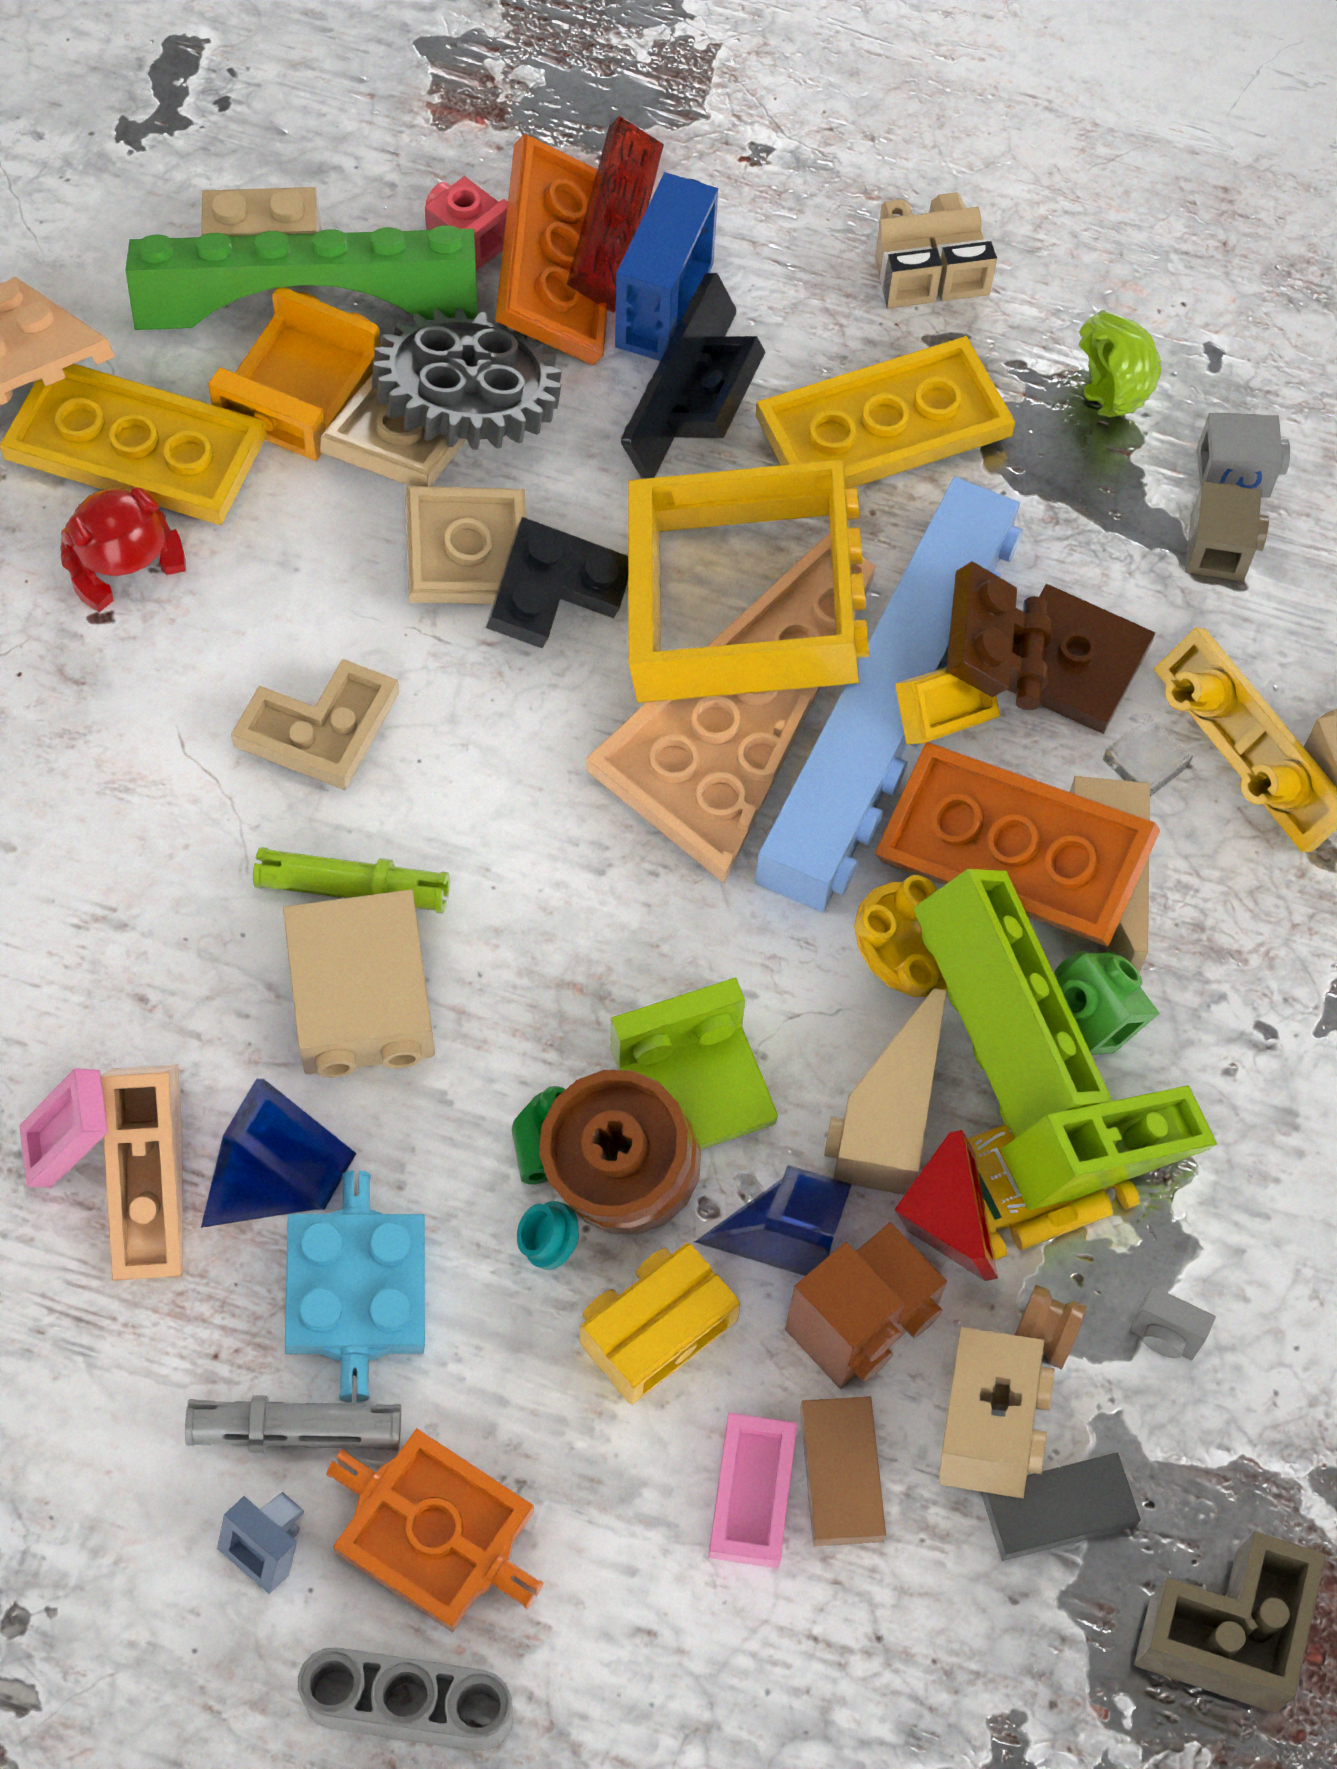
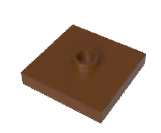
M1046 583L1039 597L1044 598L1048 603L1047 616L1052 621V637L1050 643L1044 648V662L1049 667L1047 688L1041 691L1040 705L1104 734L1145 658L1156 632ZM1013 642L1012 653L1019 656L1020 645ZM1009 687V689H1007L1008 691L1016 694V689L1012 687Z

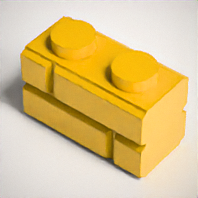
M688 1242L673 1254L667 1248L656 1251L637 1269L636 1276L639 1278L637 1282L620 1295L614 1289L605 1291L594 1299L582 1313V1317L586 1321L580 1325V1344L631 1405L636 1403L738 1321L741 1304L737 1296L718 1274H714L711 1266L693 1245Z

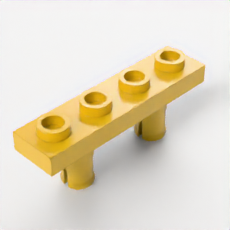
M1195 627L1153 668L1166 684L1165 696L1169 705L1176 710L1187 711L1242 778L1240 786L1245 799L1256 805L1263 804L1301 852H1313L1337 830L1336 785L1207 629Z

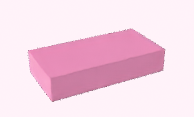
M74 1068L20 1124L26 1187L52 1188L108 1133L100 1070Z
M728 1412L708 1558L779 1568L798 1423Z

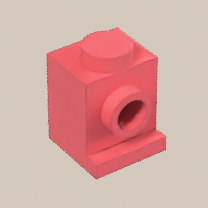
M463 176L452 186L447 182H441L430 191L426 199V206H424L426 230L445 225L454 226L459 229H474L477 271L503 251L508 201L502 199L498 202L466 176Z

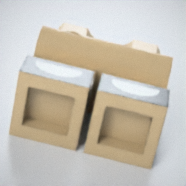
M958 192L939 194L931 200L929 213L913 215L910 203L904 199L885 201L881 205L875 259L887 309L936 302L937 292L941 302L990 295L997 256L992 242H985L982 235L979 206L966 208Z

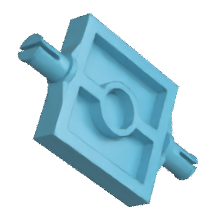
M354 1170L342 1174V1210L330 1214H288L285 1354H320L333 1360L341 1361L339 1399L344 1402H352L353 1375L357 1377L356 1402H364L370 1398L368 1393L369 1361L388 1354H424L425 1214H382L375 1210H370L371 1175L359 1170L358 1196L354 1195Z

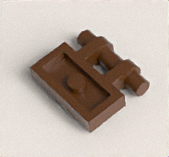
M971 561L955 573L946 672L992 698L1012 687L1017 690V707L1023 710L1037 709L1041 703V691L1047 688L1049 667L1044 662V648L1050 643L1052 637V621L1047 616L1048 603L1044 598L1033 596L1026 598L1023 603V611L1016 608L1017 587ZM1013 641L1020 645L1019 656L1012 653Z

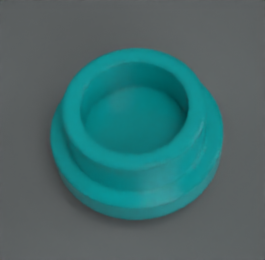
M558 1201L535 1204L524 1213L517 1229L518 1248L536 1267L546 1270L560 1267L567 1261L578 1244V1219L575 1211L567 1204Z

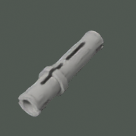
M253 1395L251 1401L216 1402L189 1399L186 1409V1446L211 1444L249 1446L250 1453H264L266 1447L282 1446L400 1449L401 1404L355 1405L342 1403L303 1404L268 1402V1396Z

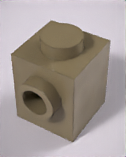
M1202 482L1191 513L1185 573L1244 582L1256 550H1263L1268 533L1269 516L1260 515L1262 490L1243 488L1233 483Z

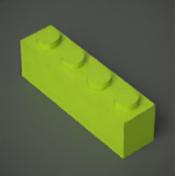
M966 869L913 907L922 928L923 942L938 964L947 985L948 998L952 1006L959 1012L973 1043L974 1057L980 1067L986 1072L999 1101L1000 1115L1007 1127L1012 1130L1015 1138L1048 1114L1113 1101L1007 871Z

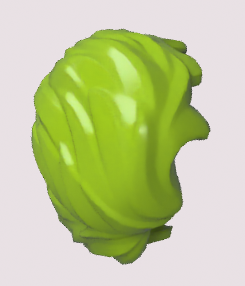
M1101 310L1097 315L1087 319L1079 330V334L1082 337L1079 347L1088 355V368L1091 377V383L1084 389V396L1089 401H1097L1103 406L1098 411L1099 415L1123 417L1128 413H1135L1155 391L1161 375V358L1152 336L1145 328L1133 320Z

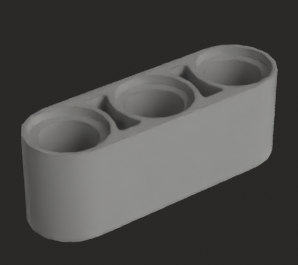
M337 1647L324 1648L313 1653L303 1663L298 1675V1692L309 1716L319 1725L330 1729L472 1751H485L500 1745L509 1735L513 1724L512 1698L506 1683L498 1675L482 1669ZM331 1672L348 1674L353 1679V1689L345 1701L337 1705L327 1706L315 1699L316 1686L325 1675ZM403 1683H415L427 1692L424 1706L418 1713L408 1717L392 1714L387 1709V1700L390 1693L395 1687ZM475 1694L492 1696L499 1702L501 1707L498 1717L494 1722L484 1728L467 1726L459 1718L462 1704L467 1698Z

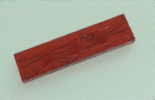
M618 116L612 122L607 131L566 284L612 313L616 311V273L649 205L664 147L663 143L621 116Z

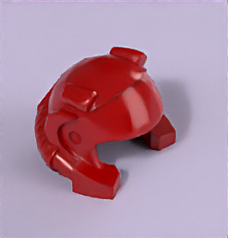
M136 487L132 490L123 488L103 489L89 495L78 505L67 522L65 529L61 531V564L65 569H68L72 577L71 581L74 591L78 597L98 612H101L114 600L110 585L98 578L95 572L108 576L133 574L147 567L158 557L159 553V563L163 573L171 575L186 571L185 555L177 530L170 529L166 522V515L159 510V505L153 496L143 488Z

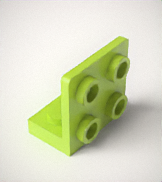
M736 977L611 1017L610 1050L618 1070H633L658 1081L679 1103L684 1114L691 1122L701 1150L777 1123V1110L742 1028L745 998Z

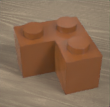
M889 1222L856 1251L845 1242L794 1285L785 1330L841 1390L856 1376L862 1382L871 1379L892 1358L893 1352L889 1347L906 1332L913 1338L918 1337L938 1319L943 1312V1309L938 1304L947 1280Z

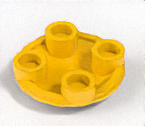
M912 875L904 882H889L872 889L858 906L854 924L858 950L870 970L890 988L912 997H927L933 988L946 990L947 992V985L938 964L923 942L922 928L913 910V907L937 891L933 882L921 875Z

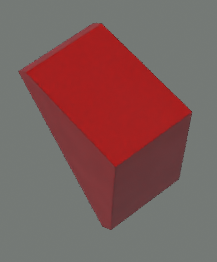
M963 1130L949 1132L894 1211L907 1231L982 1280L998 1279L976 1154Z

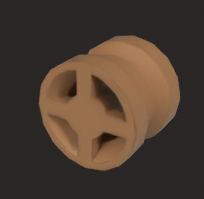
M1036 1284L1015 1335L1044 1340L1043 1354L1046 1356L1048 1363L1062 1370L1082 1324L1087 1306L1076 1301L1064 1304L1054 1300L1048 1289Z

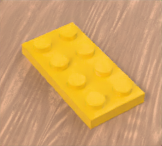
M967 336L757 401L755 414L780 465L843 459L846 489L1012 437L1016 423Z
M72 364L62 368L66 378L48 386H45L42 380L35 381L0 444L5 460L100 489L123 488L132 490L136 487L143 488L153 496L159 507L222 526L267 437L265 420L81 365Z

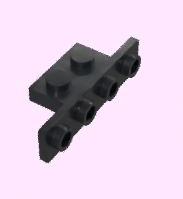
M705 273L621 437V445L641 478H655L675 437L724 438L766 353L757 336H725L736 315V307L718 273Z

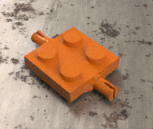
M417 1428L398 1455L380 1467L377 1472L349 1455L344 1449L335 1456L337 1463L331 1462L326 1475L360 1496L353 1519L333 1546L335 1554L452 1633L475 1599L487 1592L492 1585L522 1604L525 1609L532 1605L534 1596H538L544 1582L537 1580L509 1560L514 1541L534 1513L533 1504Z

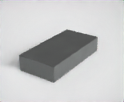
M1118 1452L1042 1471V1474L1034 1473L1027 1475L1024 1499L981 1492L1002 1561L1133 1528L1141 1521Z

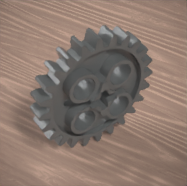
M437 309L433 312L432 321H427L418 314L412 315L411 327L397 322L395 323L394 335L386 333L382 335L381 347L375 348L372 387L377 388L376 401L388 404L387 416L389 418L405 416L403 429L406 431L419 426L424 427V440L429 441L438 434L446 436L448 447H453L461 438L467 439L472 450H478L480 440L488 439L495 448L499 449L502 448L503 436H507L517 443H522L525 430L538 435L542 422L550 423L552 421L554 409L558 408L562 370L555 367V353H543L544 343L538 340L527 341L528 336L516 330L510 331L507 329V326L498 322L495 324L487 322L486 312L481 311L475 319H467L464 311L457 309L455 318H447Z

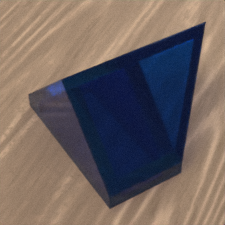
M256 1078L222 1136L201 1228L310 1210H325L342 1180V1174L349 1168L356 1152L265 1079Z
M788 1165L782 1179L694 1242L806 1276L831 1255L852 1184Z

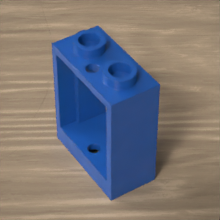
M664 172L616 273V348L661 361L669 341L680 324L705 273H710L714 264L719 188L701 183L695 179H687Z

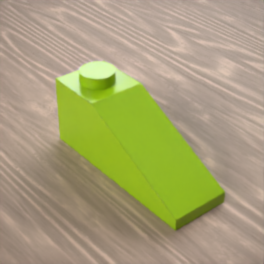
M1186 1085L1048 1114L1000 1150L1027 1210L1078 1199L1210 1150L1217 1145V1142L1190 1086Z

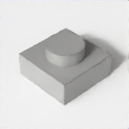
M1151 1286L1137 1311L1129 1331L1143 1337L1144 1344L1158 1354L1170 1358H1180L1183 1356L1193 1360L1205 1343L1216 1316Z

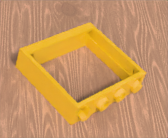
M843 459L628 480V664L637 703L859 683L858 658L869 657L867 621H855V611L866 610L863 573L852 574V565L863 564L860 527L849 528V520L860 519L858 488L846 489ZM829 516L836 635L661 651L660 532Z

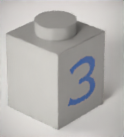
M1209 413L1197 446L1200 488L1203 481L1218 484L1233 483L1243 488L1262 490L1261 497L1270 498L1278 475H1285L1287 473L1290 462V443L1288 439H1281L1279 415Z

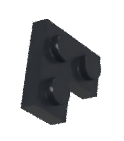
M522 517L514 534L486 628L543 649L549 638L560 599L614 618L621 607L628 582V556Z

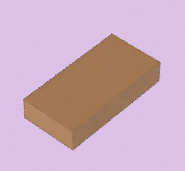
M871 1396L802 1400L800 1415L813 1547L884 1542L886 1529Z

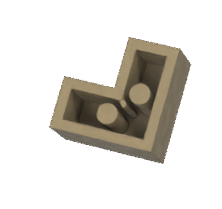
M1254 1531L1236 1551L1226 1596L1167 1577L1150 1597L1134 1666L1273 1713L1277 1712L1296 1696L1326 1554Z

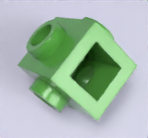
M1080 951L1065 959L1054 971V975L1057 977L1059 986L1091 1055L1115 1053L1160 1014L1140 987L1143 982L1137 969L1126 958L1117 955L1115 952L1087 953L1086 951Z

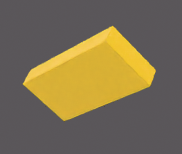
M947 667L895 683L906 745L923 744L1000 717L997 695L993 698L946 672Z

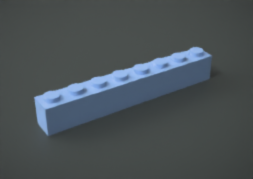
M956 476L953 477L868 641L869 657H862L858 661L859 683L846 684L758 854L755 884L824 913L834 892L844 896L858 865V860L851 857L859 842L866 845L871 843L883 815V810L876 807L884 792L892 796L896 793L908 761L901 759L907 745L895 683L947 667L955 573L958 569L973 561L1001 577V574L995 572V569L1000 559L1007 562L1011 561L1023 533V529L1014 526L1020 505L1019 501ZM911 744L912 746H915V747H918V746H919V744Z

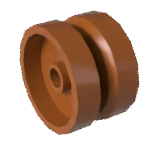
M602 1070L577 1079L554 1100L541 1127L539 1155L548 1182L584 1222L610 1234L639 1235L666 1225L688 1204L700 1178L701 1149L691 1122L684 1114L679 1103L658 1081L633 1070ZM623 1147H631L627 1154L618 1151ZM618 1151L617 1160L614 1161V1156Z

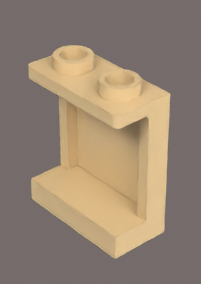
M413 889L283 907L298 1046L305 1074L317 1073L322 1077L336 1078L349 1075L359 1067L380 1064L395 1069L407 1068L418 1064L423 1058H430L435 1055Z

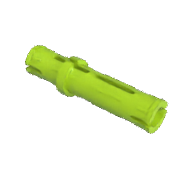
M260 847L256 854V859L262 861V865L254 863L253 884L255 888L262 889L265 887L338 898H352L413 889L415 908L444 913L447 901L443 900V896L448 897L450 876L448 872L442 871L438 873L395 867L393 860L379 858L376 864L269 850L265 847Z

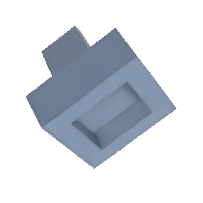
M283 1492L261 1509L243 1496L223 1516L217 1549L270 1594L289 1576L297 1541L294 1538L300 1530V1527L295 1522L304 1514V1510Z

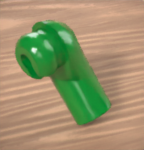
M551 1086L537 1094L513 1121L511 1131L520 1178L525 1184L536 1185L548 1181L539 1155L541 1127L554 1100L566 1090L563 1087Z

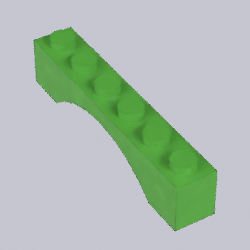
M445 225L431 230L401 231L397 228L385 227L374 232L344 233L336 229H326L316 234H285L279 231H267L251 236H227L222 233H208L200 237L169 238L165 235L155 234L142 239H129L125 272L134 330L193 328L212 312L239 298L268 289L299 285L331 286L366 293L394 304L411 315L418 314L426 320H433V312L437 309L447 318H455L457 309H462L467 319H475L478 315L474 229H459L454 226Z

